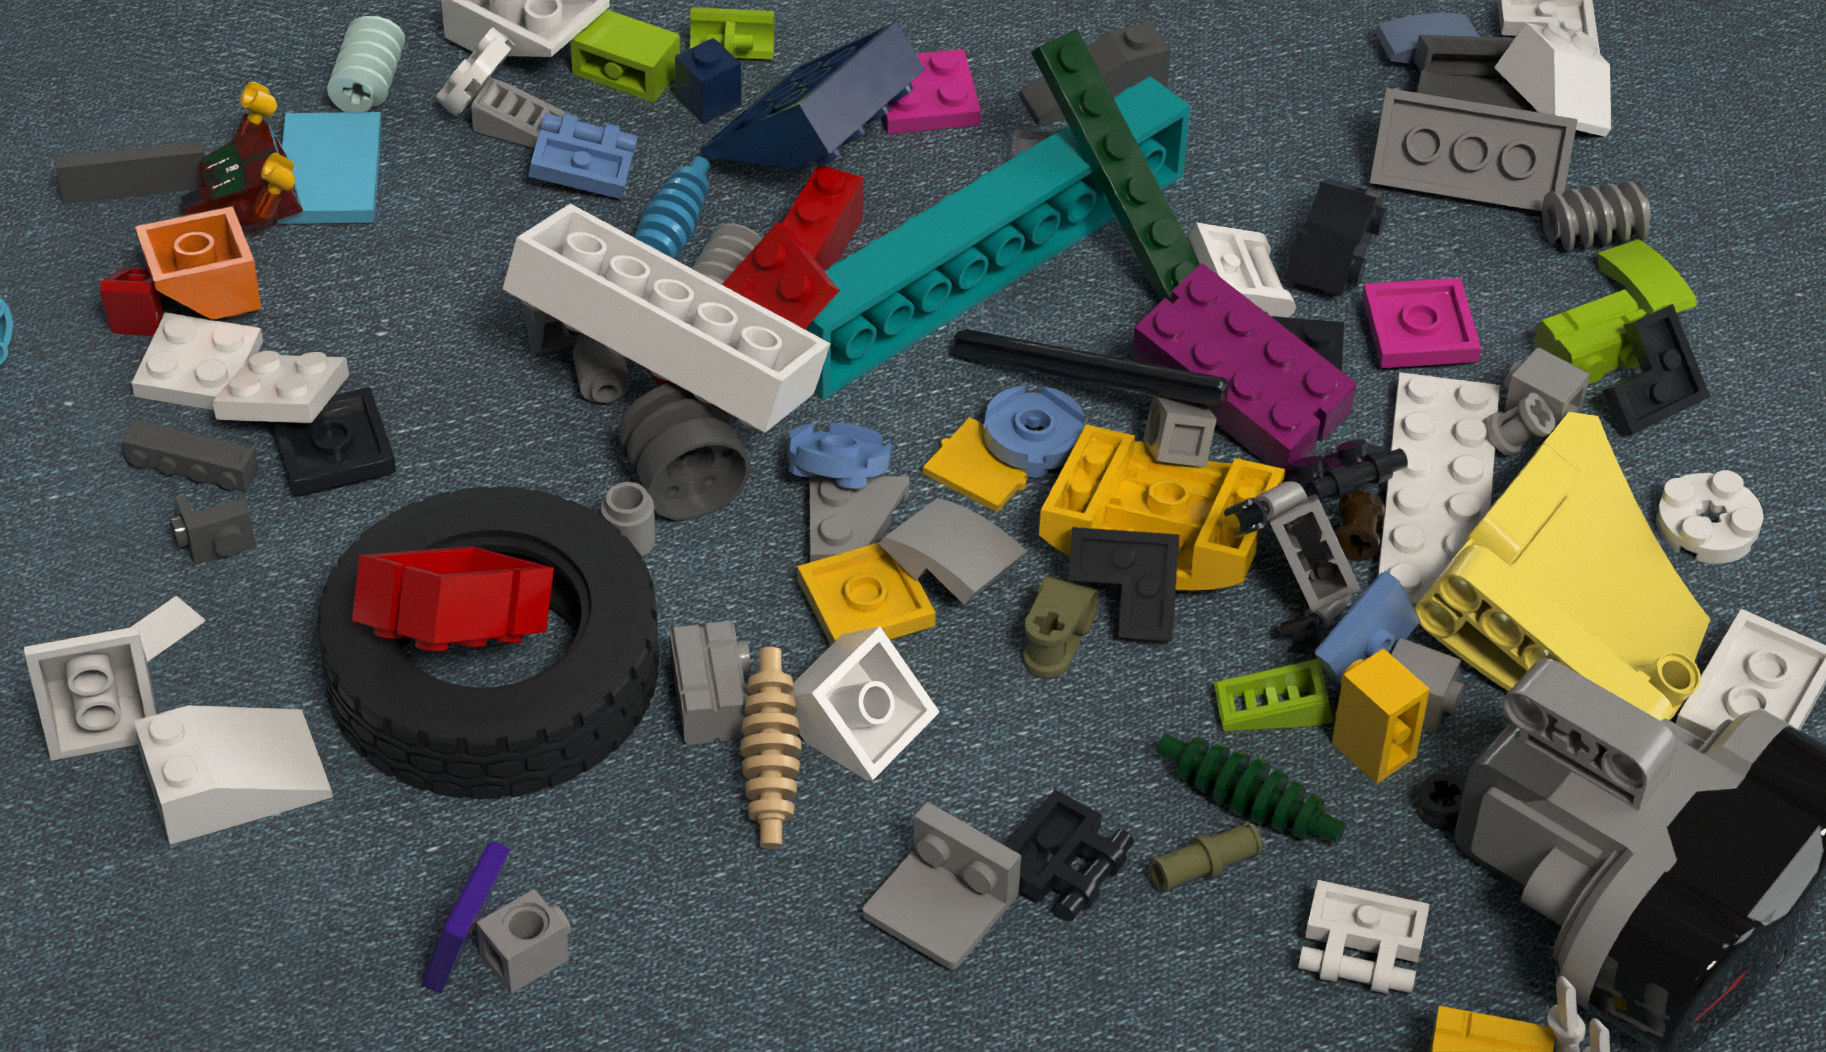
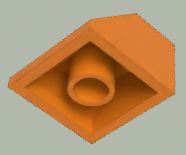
M233 206L134 226L140 248L157 291L211 320L223 317H238L247 312L261 310L255 261Z

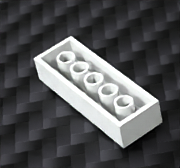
M572 204L565 206L516 238L503 285V290L518 297L526 306L540 309L563 322L568 329L593 338L604 344L612 353L635 361L649 369L654 376L677 384L693 393L698 400L707 404H713L737 417L745 426L759 429L764 433L814 394L831 344Z

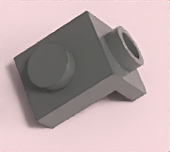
M185 493L174 496L177 516L169 518L171 530L177 547L187 546L195 565L256 548L251 515L244 498L193 513Z

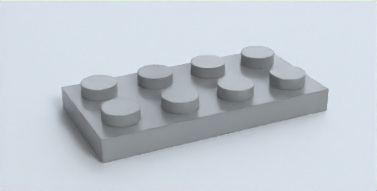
M1386 88L1370 183L1542 211L1543 199L1548 192L1555 191L1562 195L1565 191L1578 119Z

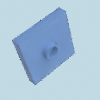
M1387 571L1381 572L1315 650L1316 657L1338 693L1341 691V677L1353 662L1359 659L1366 660L1383 648L1392 654L1399 638L1406 639L1421 622L1400 581Z

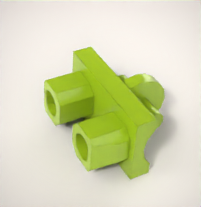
M691 7L690 49L714 38L735 58L773 60L775 11Z

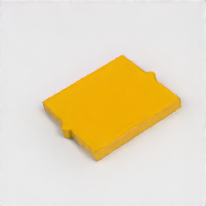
M969 417L950 438L941 440V448L923 466L922 474L998 512L1017 490H1024L1026 488V480L1029 477L1020 468L1011 466L998 459L983 441L984 424Z

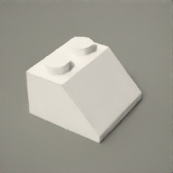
M1526 22L1494 68L1539 113L1578 119L1576 130L1606 137L1611 130L1610 64L1597 52L1599 48L1598 43L1580 31H1576L1573 35L1566 33L1551 23L1543 27Z
M880 626L842 634L793 682L794 691L789 694L796 700L797 712L793 716L799 721V734L804 741L867 781L874 780L939 713L937 707Z

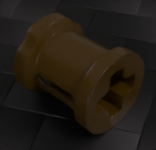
M1352 492L1350 495L1339 500L1337 512L1341 519V526L1335 531V535L1348 560H1368L1373 558L1379 551L1380 539L1376 529L1377 524L1383 520L1385 507L1380 499L1369 492Z

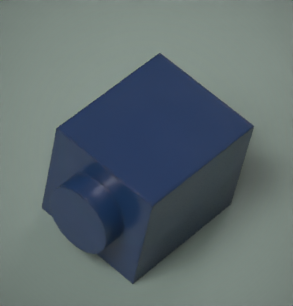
M714 38L675 56L676 99L702 124L742 106L741 63Z

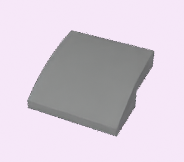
M936 498L887 534L879 543L916 581L930 571L964 605L1014 567L1027 552L1011 536L986 518L968 508L940 498Z

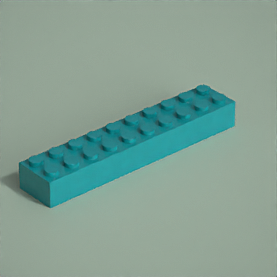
M1149 76L1133 87L1124 89L1118 96L1114 97V100L1161 190H1163L1184 175L1191 106ZM1069 125L1054 131L1048 138L1028 150L1019 152L1013 159L991 172L984 173L973 183L954 194L946 196L938 204L918 216L909 218L903 225L879 239L872 240L863 249L843 261L834 263L825 271L840 291L805 329L831 343L814 392L822 400L826 399L1117 218Z

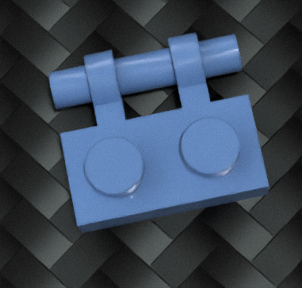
M545 113L532 156L528 177L622 199L638 135L620 131L621 126L606 123V127L581 122L578 121L579 116L564 113L563 117Z

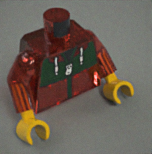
M253 81L245 86L241 94V105L245 109L250 110V113L243 114L235 136L226 145L206 155L200 161L205 186L181 196L188 215L233 206L242 231L250 228H264L272 221L303 211L295 184V176L292 173L294 162L288 159L268 121L265 122L263 120V117H270L275 113L277 108L276 100L270 95L267 87Z

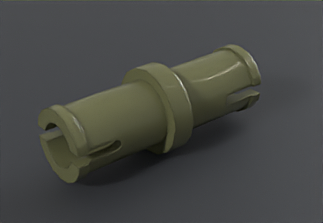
M1245 821L1239 826L1211 837L1203 833L1193 837L1188 846L1160 857L1151 858L1148 863L1150 877L1156 888L1162 890L1163 893L1201 876L1209 880L1219 876L1226 866L1262 854V838L1253 823L1250 824L1249 821Z

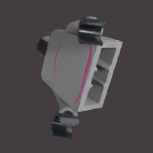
M1287 481L1255 498H1249L1226 508L1224 515L1225 517L1231 514L1237 516L1240 522V531L1233 534L1236 538L1264 528L1267 520H1269L1309 605V608L1305 611L1304 618L1284 621L1280 626V634L1282 636L1293 635V643L1288 651L1296 652L1318 647L1321 642L1320 630H1324L1350 602L1351 594L1361 589L1317 494L1307 497L1299 483Z

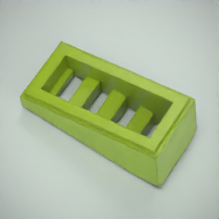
M1318 659L1214 682L1224 732L1307 727L1334 722L1322 666ZM1300 693H1311L1309 696L1300 697ZM1278 694H1289L1290 700L1279 702ZM1256 695H1266L1268 705L1258 707ZM1244 696L1247 709L1236 711L1234 697Z

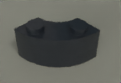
M1331 179L1321 181L1310 214L1303 228L1298 232L1286 279L1341 296L1350 285L1358 287L1365 271L1367 259L1363 257L1372 234L1380 236L1386 222L1388 208L1382 207L1384 194Z

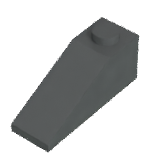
M1151 21L1108 32L1087 46L1113 98L1118 96L1124 89L1133 87L1149 76L1167 88L1170 49ZM1043 75L1020 90V98L1038 126L1065 119Z

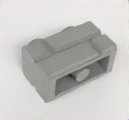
M730 621L706 623L701 628L698 624L673 627L669 631L670 657L684 742L688 745L712 743L717 738L720 741L743 739L746 737L742 734L743 720L749 716L744 711L746 698L752 695L747 691L748 683L744 682L743 674L751 673L748 642H737L735 627Z

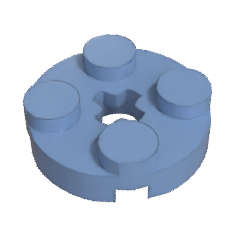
M1026 386L1012 387L1000 392L989 402L983 426V441L998 459L1011 466L1020 468L1027 474V477H1043L1048 473L1049 469H1056L1065 465L1084 429L1082 408L1070 396L1054 388L1042 386V394L1035 392L1025 393ZM1025 426L1031 428H1037L1042 426L1043 430L1033 431L1025 428Z
M814 423L800 425L789 433L787 456L789 458L788 470L794 475L803 477L816 475L836 478V483L839 486L858 489L866 487L867 478L879 476L889 469L892 445L889 442L882 446L883 435L874 430L852 424L829 423L828 432L813 433Z

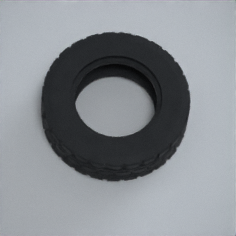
M487 486L464 488L451 493L448 491L423 498L422 501L417 503L413 502L390 513L384 520H379L362 533L358 541H354L338 560V566L332 569L323 588L324 595L320 597L317 615L320 652L328 702L340 730L345 732V738L363 757H368V761L389 776L392 777L394 775L399 781L425 791L428 789L436 794L460 798L466 796L473 797V799L502 798V796L510 795L515 797L539 792L543 788L549 786L552 788L576 778L583 771L587 772L608 758L611 751H616L634 732L633 727L640 724L650 706V698L654 696L659 675L657 609L653 581L646 563L643 560L641 561L640 553L626 536L621 535V531L601 515L597 516L593 510L570 499L567 501L559 495L535 489L534 491L525 490V488L497 486V488H487ZM474 546L553 567L549 606L558 611L572 624L577 631V635L568 650L553 665L533 677L514 684L497 687H467L439 680L418 668L405 655L403 648L409 637L404 639L379 637L374 635L373 626L352 621L359 555Z

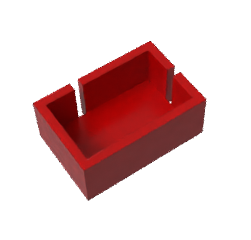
M474 546L359 555L352 621L373 626L374 635L390 639L414 638L415 647L431 651L448 650L450 642L463 646L482 647L486 645L487 638L501 642H522L524 634L543 633L547 630L554 568Z

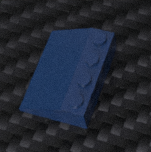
M897 21L892 22L797 66L703 145L700 150L705 157L797 169L813 161L817 167L823 166L842 153L839 147L841 144H848L867 131L863 125L864 123H871L889 112L888 102H895L914 89L911 82L925 68Z

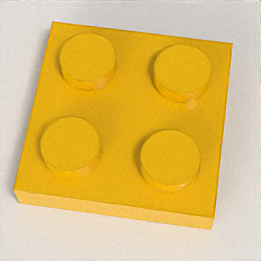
M880 542L797 566V580L830 645L842 634L879 626L889 640L935 626L936 612L919 580L916 581L879 545Z

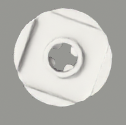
M492 27L476 46V50L467 60L465 59L453 72L446 85L435 98L442 103L441 105L457 117L482 89L487 80L491 78L498 64L501 65L516 44Z
M1722 470L1716 474L1695 473L1670 479L1665 484L1656 515V525L1662 539L1675 551L1680 552L1682 546L1688 551L1697 553L1695 557L1697 561L1709 564H1722L1739 560L1750 552L1752 544L1759 536L1764 519L1763 510L1758 499L1749 489L1743 486V479L1735 472ZM1703 513L1712 514L1718 517L1719 520L1717 523H1712L1708 517L1699 515Z

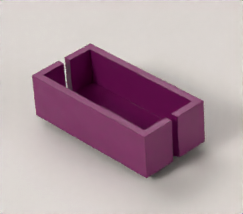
M1203 263L1196 267L1171 292L1170 301L1164 298L1134 328L1131 357L1136 361L1223 377L1229 382L1228 398L1225 404L1218 406L1207 405V407L1216 417V425L1266 465L1285 469V472L1293 469V462L1307 457L1315 449L1316 439L1322 442L1351 413L1357 383Z

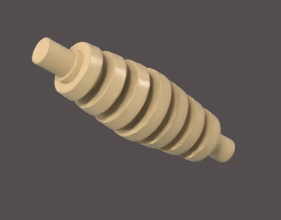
M765 647L759 650L760 671L748 679L747 691L752 695L748 696L745 702L744 711L749 716L743 720L742 734L746 737L740 741V754L746 758L742 761V770L744 777L750 780L745 782L746 797L753 800L747 805L748 815L751 820L760 824V847L764 849H778L782 847V824L785 821L791 820L794 816L795 805L788 800L796 797L797 782L792 779L799 775L800 761L796 758L801 755V740L796 737L800 733L799 721L793 716L797 712L796 700L793 696L789 695L794 691L793 678L782 672L781 649Z

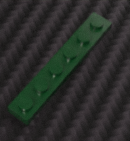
M1078 29L1073 30L1037 47L1031 54L1160 302L1164 298L1170 301L1171 292L1200 264Z

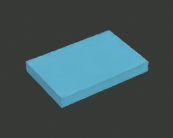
M381 112L285 113L281 155L294 162L292 173L295 176V184L289 191L282 189L281 193L277 196L275 211L277 224L375 223L382 134Z

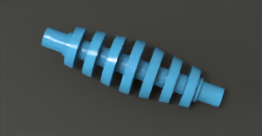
M696 156L692 159L689 167H679L674 171L669 180L666 181L645 208L634 238L673 259L676 258L694 233L709 191V182L705 176L710 168V163L705 158Z

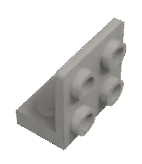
M926 802L914 816L913 851L863 906V918L938 963L954 970L1018 897L1021 855L933 804Z

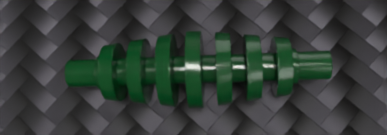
M1166 733L1160 739L1156 753L1176 762L1178 767L1177 776L1186 782H1190L1196 776L1195 788L1204 794L1210 793L1214 787L1212 798L1223 807L1232 798L1230 810L1233 814L1244 818L1252 807V822L1265 825L1273 815L1272 829L1286 832L1294 822L1292 835L1297 838L1306 840L1311 834L1314 835L1316 833L1334 843H1338L1341 839L1346 823L1326 814L1324 810L1325 801L1316 794H1312L1304 803L1306 788L1296 781L1287 788L1288 776L1278 769H1275L1269 775L1270 764L1257 758L1250 764V755L1240 751L1234 752L1229 758L1230 749L1220 744H1215L1208 751L1209 741L1200 737H1195L1191 742L1185 743Z

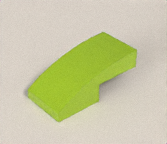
M1636 239L1597 253L1598 271L1626 286V291L1638 303V309L1642 308L1646 313H1649L1662 306L1673 304L1676 312L1679 313L1697 306L1696 296L1680 274L1658 252L1641 240Z

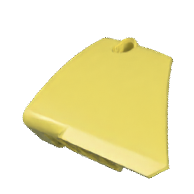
M1568 412L1465 538L1466 544L1418 601L1415 611L1421 621L1419 624L1454 654L1507 691L1513 688L1537 660L1548 658L1565 665L1661 721L1665 718L1671 720L1684 701L1700 685L1701 675L1695 659L1710 618L1694 599L1655 538L1616 460L1599 417Z

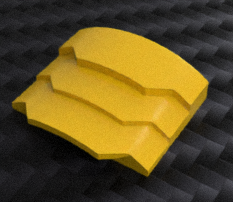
M1086 424L1041 508L1039 536L1070 557L1072 527L1179 534L1176 590H1210L1243 583L1256 554L1257 542L1263 528L1236 538L1233 534L1240 531V522L1235 514L1225 517L1224 511L1230 506L1249 498H1255L1281 484L1284 479L1285 469L1234 458L1233 463L1207 461L1206 467L1156 461L1144 442L1135 441V435Z

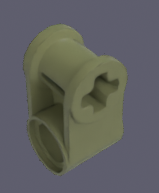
M1051 576L1044 577L1038 589L1035 602L1025 619L1024 630L1029 641L1024 649L1023 662L1025 668L1030 673L1038 677L1051 678L1057 677L1068 670L1083 637L1088 634L1093 624L1099 601V591L1097 589Z

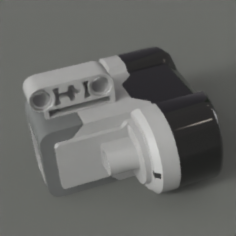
M1541 658L1528 669L1504 697L1503 709L1510 722L1468 771L1455 829L1456 843L1461 851L1471 860L1523 891L1521 902L1562 926L1553 949V959L1557 961L1555 977L1557 981L1559 976H1563L1575 987L1576 1004L1654 1052H1692L1712 1037L1768 984L1795 948L1826 888V744L1762 708L1743 713L1734 721L1730 719L1725 720L1705 741L1666 718L1661 721L1565 665L1552 659Z

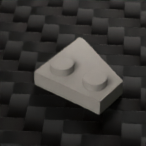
M909 476L867 478L866 487L858 489L839 486L836 483V478L810 477V562L868 546L882 538L891 524L893 511L900 501L905 502L909 496Z

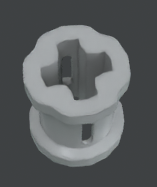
M1529 393L1523 397L1518 406L1506 413L1498 411L1490 415L1486 421V429L1493 445L1504 455L1511 456L1520 451L1522 443L1535 436L1545 437L1555 429V418L1552 410L1541 396L1536 393Z

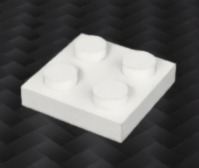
M165 312L132 381L134 397L214 410L212 401L252 354L259 352L263 343L261 328Z
M262 351L252 354L212 401L216 420L312 423L348 378L349 371L346 357H326L321 352H311L301 356L279 355L275 351Z

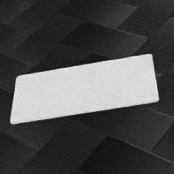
M175 596L132 627H139L148 662L203 624L205 619L179 597Z

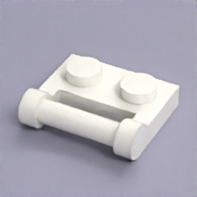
M1203 223L1195 224L1188 238L1199 264L1203 263L1264 312H1267L1268 315L1290 317L1295 312L1296 304L1291 293L1282 287L1269 257L1271 247L1264 234Z

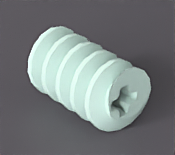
M379 16L358 17L349 24L327 85L328 96L333 104L342 111L368 112L372 107L379 106L385 102L393 82V76L397 70V64L401 58V52L406 43L405 35L398 25L391 20Z

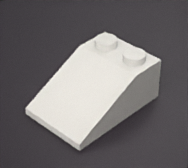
M441 0L445 38L474 52L479 42L494 27L498 32L503 33L516 44L508 56L552 57L610 7L609 0Z
M138 626L24 647L25 658L51 761L138 745L134 720L157 714L147 658Z
M188 705L134 720L142 763L169 845L333 798L330 784L302 709Z

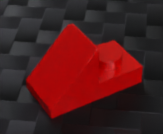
M122 268L101 280L100 293L111 331L115 334L154 336L162 320V296L164 294L155 289L149 270L144 268Z

